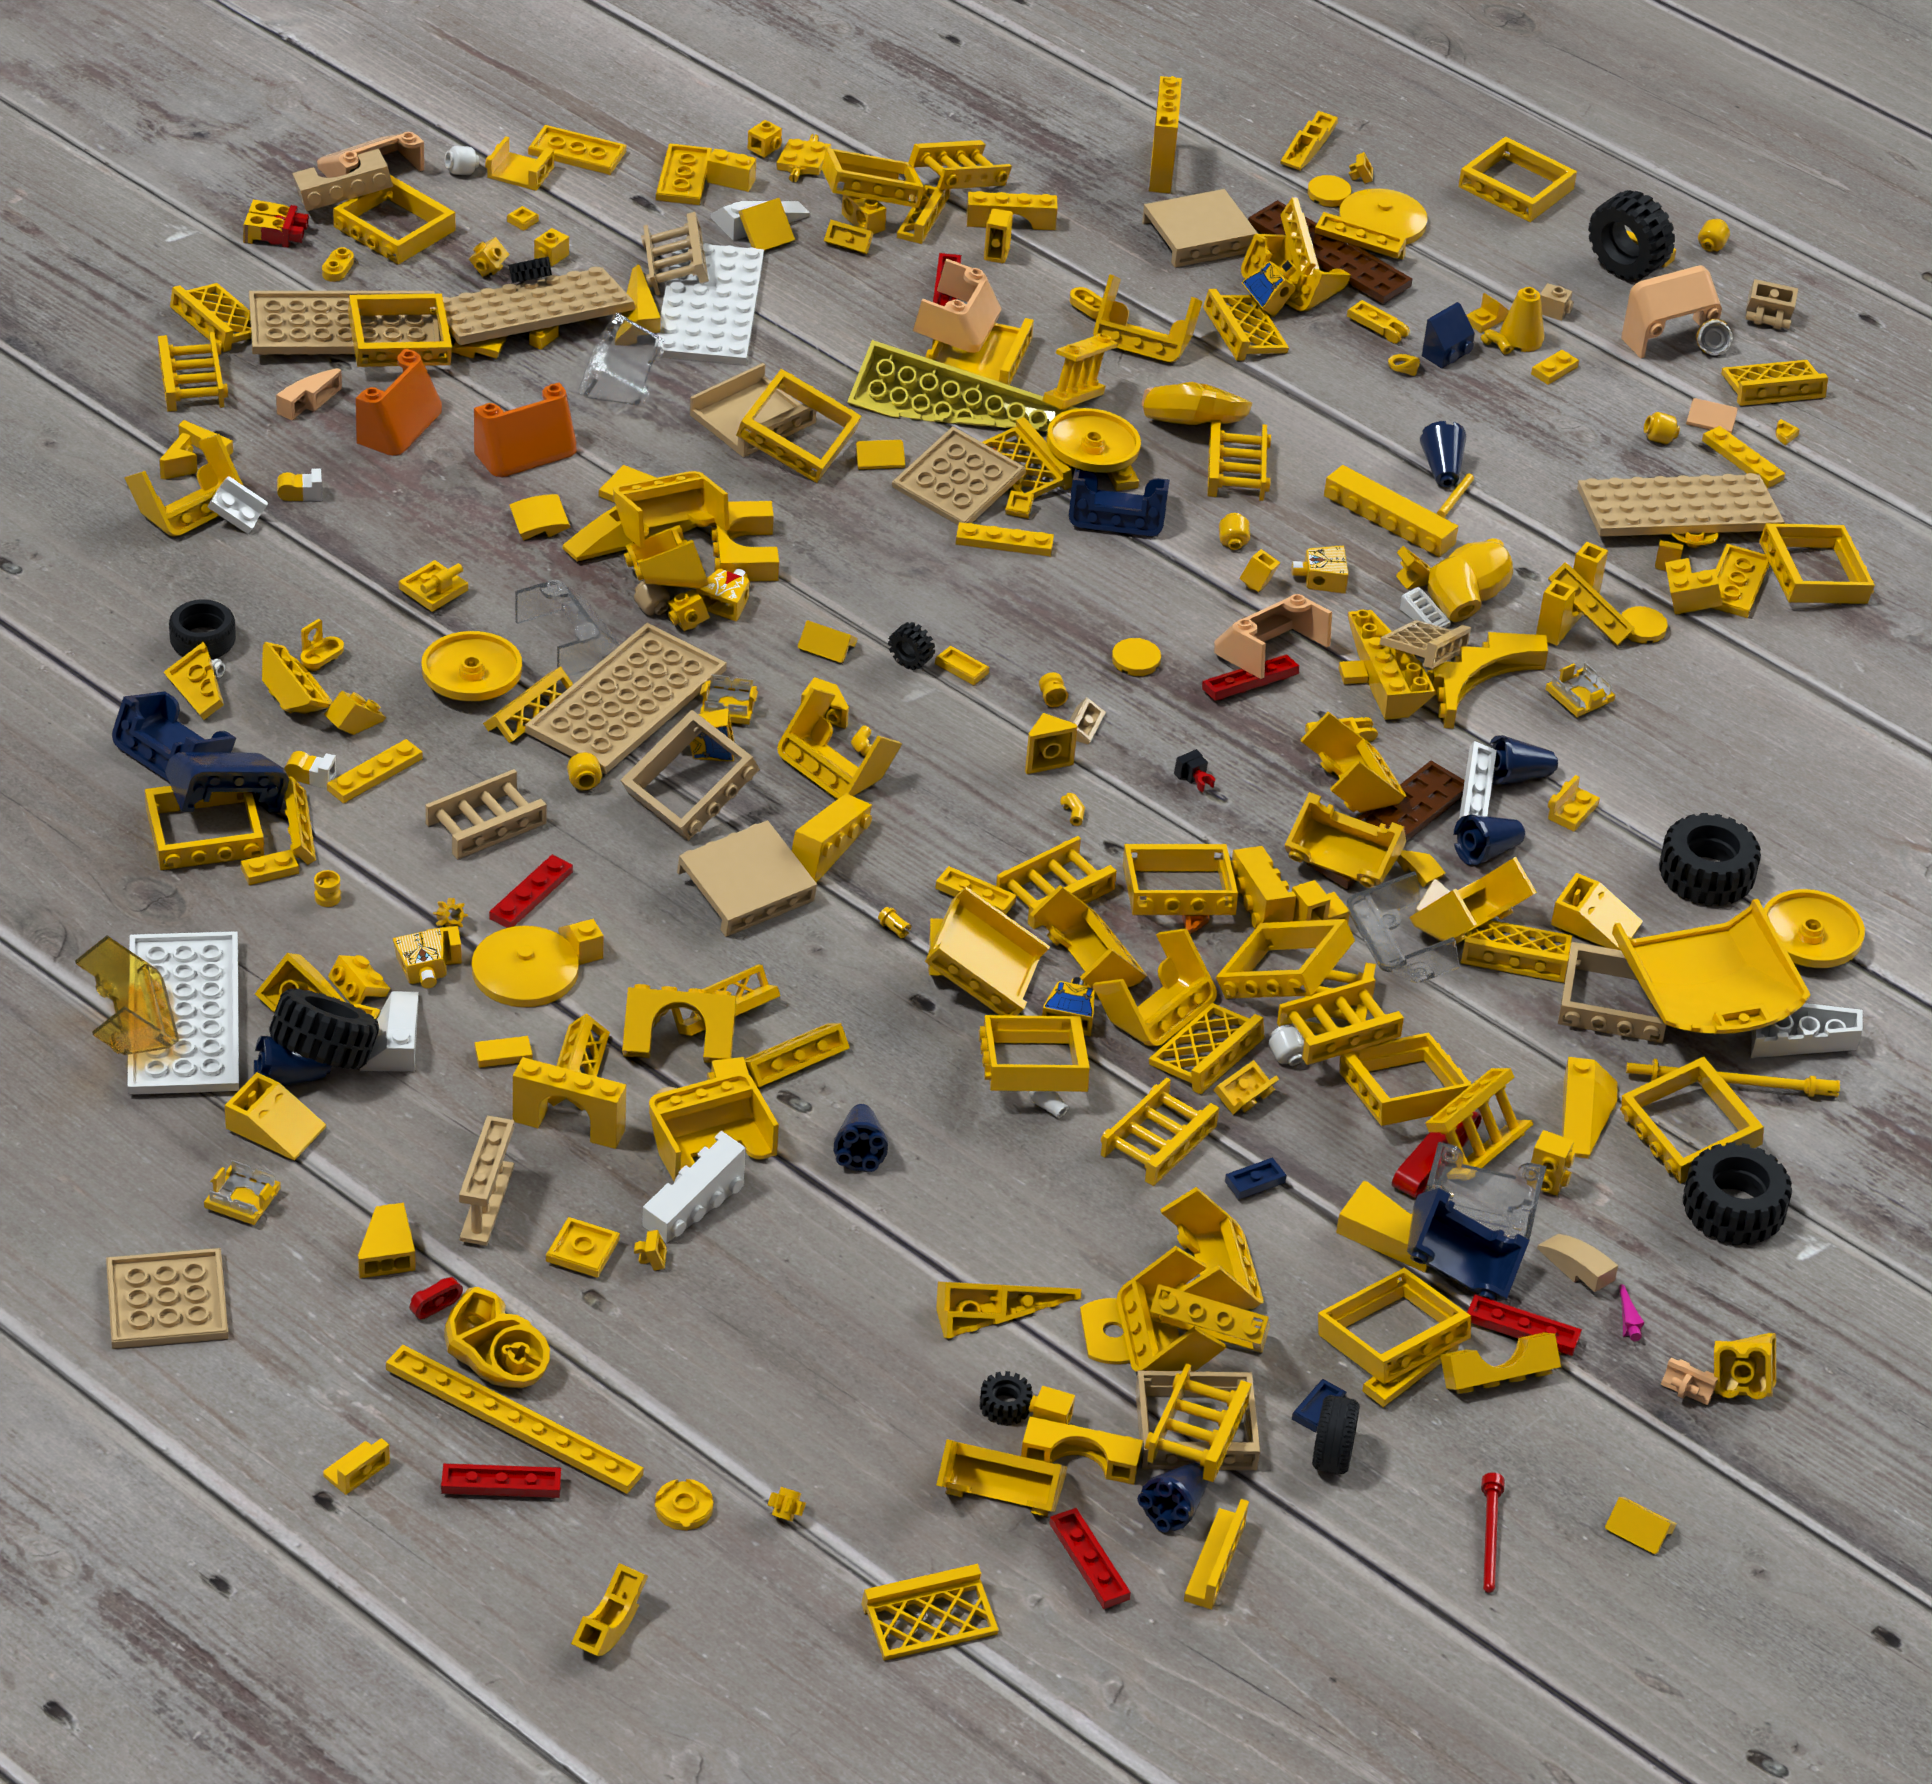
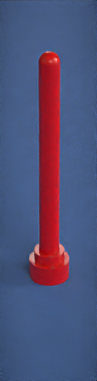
M1487 1473L1481 1479V1490L1487 1497L1483 1589L1487 1593L1495 1590L1498 1498L1505 1488V1479L1498 1473Z

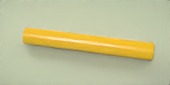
M1468 473L1437 511V515L1443 518L1446 517L1473 482L1474 476Z

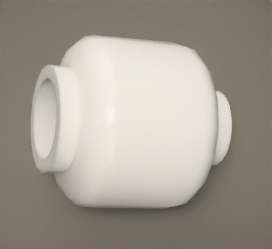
M453 146L445 154V166L452 174L471 175L475 168L479 166V156L476 155L472 147Z
M1282 1025L1276 1028L1271 1033L1272 1037L1269 1040V1047L1276 1060L1280 1064L1289 1063L1290 1066L1301 1063L1303 1061L1304 1038L1296 1027Z

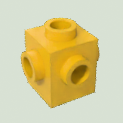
M767 120L762 121L748 130L747 149L765 158L781 147L782 128Z
M494 237L486 243L482 241L473 248L475 253L469 258V261L481 276L484 277L490 272L494 275L503 268L502 262L510 254L499 240Z
M694 589L686 593H680L674 599L667 602L671 610L668 612L673 625L678 624L683 631L696 628L699 623L710 618L702 597Z

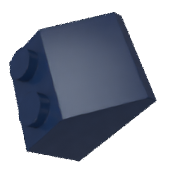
M1456 302L1427 319L1422 357L1441 369L1469 354L1474 347L1475 332L1460 303Z

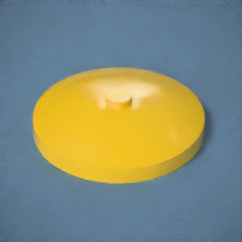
M1377 188L1365 189L1349 195L1340 205L1339 217L1406 237V245L1417 241L1426 230L1427 213L1424 207L1414 198L1398 191Z
M1092 408L1072 409L1058 414L1049 423L1046 436L1050 451L1058 459L1072 467L1090 472H1114L1130 466L1137 459L1141 446L1140 435L1131 423L1111 412Z
M480 631L457 632L441 637L428 646L422 656V676L432 690L445 697L461 701L488 700L505 694L519 682L522 675V657L519 650L510 641L498 635Z
M1810 889L1790 890L1776 895L1764 907L1767 916L1795 964L1813 968L1839 966L1852 960L1862 947L1865 927L1860 915L1851 905L1832 894Z
M515 926L494 932L479 943L472 956V976L481 992L496 1002L514 1007H536L552 1003L566 995L572 989L578 977V956L570 942L554 931L536 926Z

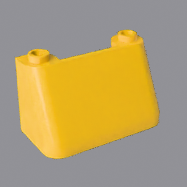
M1255 234L1241 265L1242 276L1246 279L1269 261L1279 268L1287 260L1293 263L1286 236ZM1314 269L1313 274H1301L1298 280L1295 271L1289 279L1296 288L1286 304L1298 311H1308L1343 290L1351 274L1342 269H1333L1330 272Z
M680 525L644 538L645 547L640 548L634 542L625 545L627 553L623 555L628 568L633 566L638 581L643 580L645 584L698 589L709 585L693 540L687 541L684 539Z
M1309 792L1285 843V849L1289 853L1288 857L1296 862L1305 861L1354 879L1366 888L1373 889L1374 887H1379L1405 846L1404 826L1392 822L1390 828L1386 829V825L1383 823L1379 827L1334 811V806L1331 804L1326 807L1320 803L1321 796Z

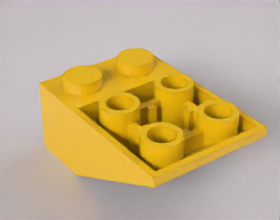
M1575 873L1555 902L1551 921L1552 926L1606 948L1616 950L1621 949L1612 934L1614 924L1621 923L1626 935L1633 938L1643 923L1635 913L1604 885L1579 873Z
M258 1072L224 1105L226 1129L294 1161L326 1128V1124L282 1084Z

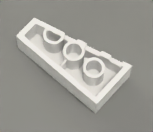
M1805 1003L1787 1018L1775 1024L1751 1030V1058L1857 1050L1863 1029V1010Z

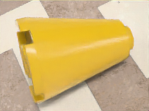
M1525 287L1518 291L1500 329V333L1505 335L1513 348L1512 350H1514V347L1522 348L1521 352L1535 351L1542 346L1545 338L1540 293L1532 287Z

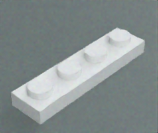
M1476 741L1469 748L1459 819L1462 816L1471 814L1487 816L1497 750Z

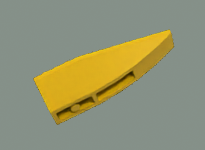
M614 506L563 544L562 549L576 561H581L626 550L625 545L631 544L633 541L624 534L617 508ZM684 520L650 527L649 534L644 538L680 525L682 533L697 527V525L691 520Z
M1361 609L1348 612V620L1359 659L1364 661L1368 673L1369 687L1384 719L1409 718L1435 696V689L1422 663L1414 654L1380 644L1381 637L1392 631L1372 610Z

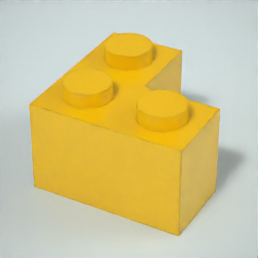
M1689 558L1665 562L1675 615L1723 606L1716 569L1692 573Z
M1315 880L1292 887V892L1296 895L1293 921L1346 919L1347 923L1349 922L1350 910L1335 892L1326 894Z

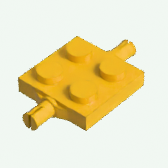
M811 134L808 141L789 139L777 161V170L790 172L789 180L792 182H797L801 174L820 175L826 148H831V144L820 142L817 134L815 136Z

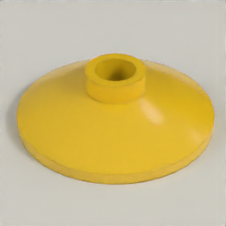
M1672 532V536L1686 543L1687 546L1696 548L1700 545L1716 542L1718 532L1691 534L1689 532H1686V534H1675Z

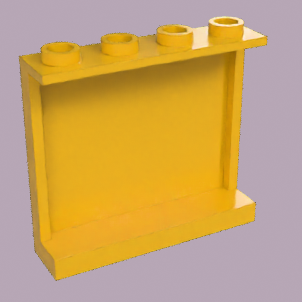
M1025 318L1020 328L995 323L982 348L975 353L967 352L933 339L932 349L927 350L926 358L1010 385L1032 340L1034 320Z
M965 887L951 901L925 963L997 1014L1017 1016L1026 1006L1027 1002L1023 1000V997L1038 961L1049 950L1050 946L968 887Z

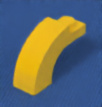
M618 1563L603 1599L593 1613L582 1617L571 1644L596 1656H602L609 1652L625 1633L639 1607L637 1601L648 1575Z

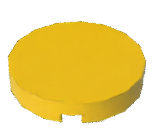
M1322 175L1313 178L1308 183L1307 194L1312 201L1317 200L1322 206L1337 207L1341 205L1346 197L1351 195V186L1340 177Z
M1635 606L1626 609L1621 614L1635 628L1627 637L1631 641L1647 644V641L1653 640V643L1663 639L1667 632V619L1655 609Z
M1128 638L1121 640L1114 646L1112 650V663L1119 671L1122 672V669L1128 671V675L1145 676L1152 674L1156 671V667H1159L1161 652L1155 644L1148 640Z
M678 1479L672 1480L663 1485L656 1493V1515L664 1525L670 1528L685 1531L697 1529L707 1523L712 1516L714 1502L711 1491L704 1484L696 1480L686 1479V1482H678Z

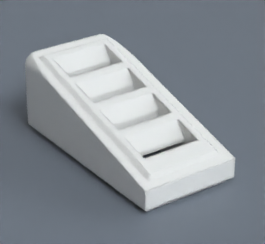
M1419 587L1402 595L1400 610L1414 621L1418 620L1442 628L1450 626V620Z

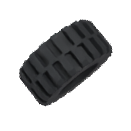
M1631 190L1620 192L1601 204L1592 213L1588 231L1591 232L1589 234V241L1593 244L1592 250L1598 255L1599 262L1601 264L1604 263L1606 269L1609 272H1615V275L1618 277H1625L1628 280L1643 279L1664 265L1673 253L1675 245L1673 244L1675 242V234L1672 233L1674 229L1673 224L1669 222L1667 212L1664 213L1659 202L1655 203L1651 196H1644L1642 192ZM1625 225L1634 233L1639 246L1629 237Z
M1701 813L1698 816L1692 814L1688 815L1685 819L1681 818L1667 830L1660 856L1659 870L1664 882L1667 883V886L1673 892L1676 891L1679 897L1683 899L1688 898L1695 904L1700 902L1705 903V906H1712L1713 904L1724 906L1728 902L1731 904L1737 902L1740 898L1745 897L1753 888L1760 863L1761 848L1754 834L1751 831L1748 832L1747 827L1742 823H1736V820L1729 817L1727 819L1720 814L1708 815V813ZM1700 857L1712 858L1720 862L1709 861Z
M288 989L281 994L269 1027L270 1036L282 1047H286L288 1050L298 1053L305 1058L313 1059L316 1062L344 1069H358L367 1064L380 1030L378 1021L364 1010L340 999L301 989Z
M1735 1142L1726 1143L1725 1146L1718 1144L1712 1146L1711 1150L1707 1148L1692 1161L1683 1192V1205L1688 1218L1692 1219L1693 1225L1697 1229H1703L1702 1232L1708 1237L1714 1236L1717 1238V1241L1723 1243L1729 1241L1732 1242V1245H1740L1741 1243L1751 1245L1757 1243V1240L1762 1242L1769 1239L1784 1224L1792 1195V1182L1782 1163L1778 1164L1777 1158L1772 1154H1765V1150L1759 1147L1754 1149L1749 1144L1744 1143L1742 1145H1735ZM1721 1189L1740 1190L1751 1195L1753 1198L1742 1199L1733 1197Z

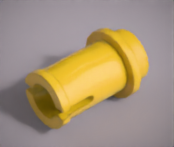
M885 907L878 915L880 924L890 928L900 938H904L909 934L905 928L908 930L912 928L911 924L896 914L894 908Z

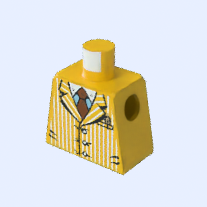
M1344 546L1307 549L1305 561H1292V576H1305L1306 586L1309 589L1346 593L1348 568Z
M443 928L393 938L397 960L410 984L421 982L423 988L429 989L437 984V979L446 976V943Z

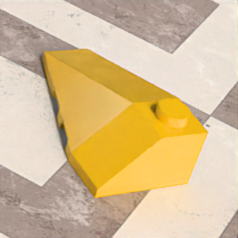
M287 953L255 993L273 1012L276 1010L281 994L288 989L309 990L345 1002L321 973L302 955Z
M1568 1057L1563 1082L1562 1137L1574 1140L1572 1152L1576 1153L1575 1157L1589 1159L1602 1129L1606 1126L1609 1116L1617 1104L1618 1082L1596 1060Z

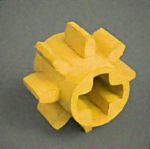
M448 898L447 904L443 901H438L439 908L433 912V915H436L438 919L436 925L442 926L446 924L445 927H453L454 924L455 926L463 927L461 921L464 917H468V914L464 913L462 909L465 904L458 903L455 905V898Z
M780 1487L779 1493L771 1492L767 1505L774 1507L772 1515L792 1522L795 1515L802 1516L806 1505L805 1502L799 1501L802 1493Z

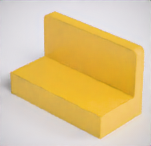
M807 620L798 643V648L843 663L849 646L855 648L858 638Z
M382 1438L372 1445L364 1441L323 1471V1477L347 1495L390 1464L389 1444Z
M1619 1497L1605 1525V1529L1653 1554H1657L1666 1535L1673 1533L1677 1523L1626 1497Z

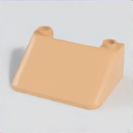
M413 132L380 137L323 156L318 159L317 167L327 178L349 174L350 170L359 165L358 154L379 149L382 155L398 150L417 170L423 171L424 141Z

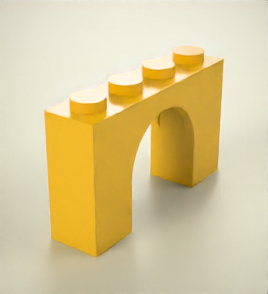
M772 501L728 502L729 530L722 529L716 523H711L710 525L714 526L711 527V541H716L713 542V557H717L714 558V570L723 569L733 573L736 569H742L746 572L749 581H778L779 556L777 547H746L732 541L737 537L745 535H773L774 515Z
M1586 542L1576 553L1573 569L1600 594L1608 550ZM1555 579L1543 593L1536 635H1546L1547 642L1556 646L1562 641L1583 615L1573 605L1576 588Z
M635 984L634 988L628 987L622 1046L623 1056L650 1058L652 1032L656 1020L670 1009L686 1008L698 1014L706 1027L704 1063L732 1058L736 996L731 995V992L719 990L715 991V994L704 993V990L690 988L688 992L677 991L676 987L663 986L661 990L650 989L651 986L645 984Z
M522 1057L513 1074L514 1122L539 1128L548 1111V1097H566L580 1104L588 1113L590 1118V1142L613 1149L617 1148L625 1132L626 1084Z

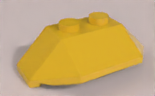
M264 642L262 681L269 689L268 692L277 699L284 711L305 714L330 707L333 701L312 674L296 658L290 655L289 650L285 646Z

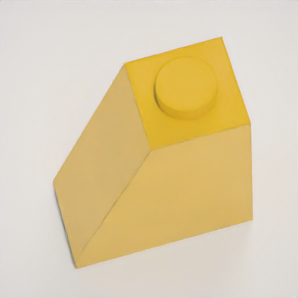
M404 1202L376 1206L358 1254L359 1279L416 1271L415 1248Z

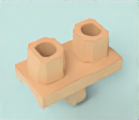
M1671 1358L1668 1361L1661 1385L1678 1392L1677 1396L1680 1398L1688 1396L1708 1405L1718 1378L1714 1377V1374L1709 1371L1703 1372L1690 1366V1363L1684 1360Z

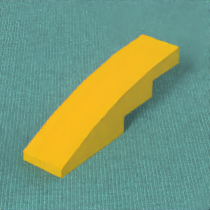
M1318 111L1313 120L1307 122L1303 131H1298L1282 157L1280 164L1297 170H1301L1306 166L1329 138L1338 124V117Z

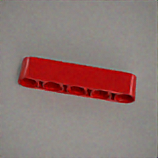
M1474 1111L1471 1117L1476 1129H1478L1482 1116ZM1461 1122L1456 1126L1455 1132L1461 1147H1463L1469 1138ZM1430 1132L1397 1169L1392 1179V1187L1414 1198L1423 1193L1454 1158L1445 1134Z

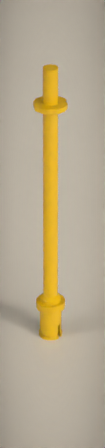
M1653 1059L1652 1065L1628 1062L1626 1064V1073L1650 1075L1651 1081L1657 1079L1658 1076H1663L1678 1069V1067L1659 1066L1658 1059ZM1718 1072L1726 1083L1802 1090L1809 1097H1814L1815 1094L1838 1097L1839 1093L1837 1092L1840 1091L1839 1080L1816 1079V1076L1811 1075L1805 1080Z

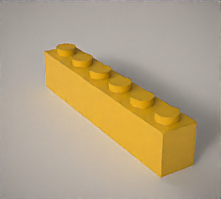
M1342 465L1326 477L1325 497L1437 557H1441L1456 544L1458 525L1362 474Z

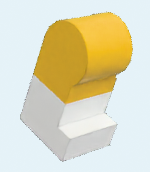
M311 469L312 474L295 475L289 472L280 474L277 478V494L280 499L284 501H322L321 469Z
M295 751L291 754L284 769L288 777L292 776L297 782L327 789V783L336 776V755L326 753L324 758L309 756L303 751Z

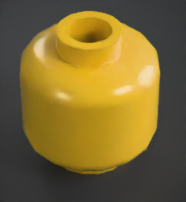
M1710 219L1701 228L1698 234V242L1706 251H1720L1729 239L1730 229L1723 220Z
M1655 412L1646 418L1643 430L1649 440L1667 445L1678 437L1680 426L1677 425V420L1674 416Z
M1230 513L1219 522V538L1222 545L1232 550H1238L1248 544L1250 541V525L1246 517L1239 513Z
M583 752L572 756L568 761L567 772L573 787L578 790H590L600 783L602 773L596 756Z

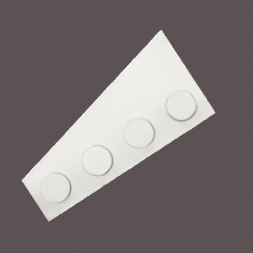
M720 1131L715 1136L717 1142L710 1149L705 1146L698 1153L699 1159L690 1168L685 1165L678 1172L679 1174L673 1185L667 1183L643 1206L642 1226L649 1231L658 1230L665 1243H668L674 1237L680 1236L686 1228L694 1222H699L705 1214L713 1208L719 1207L725 1199L733 1193H738L744 1186L745 1147L723 1131Z

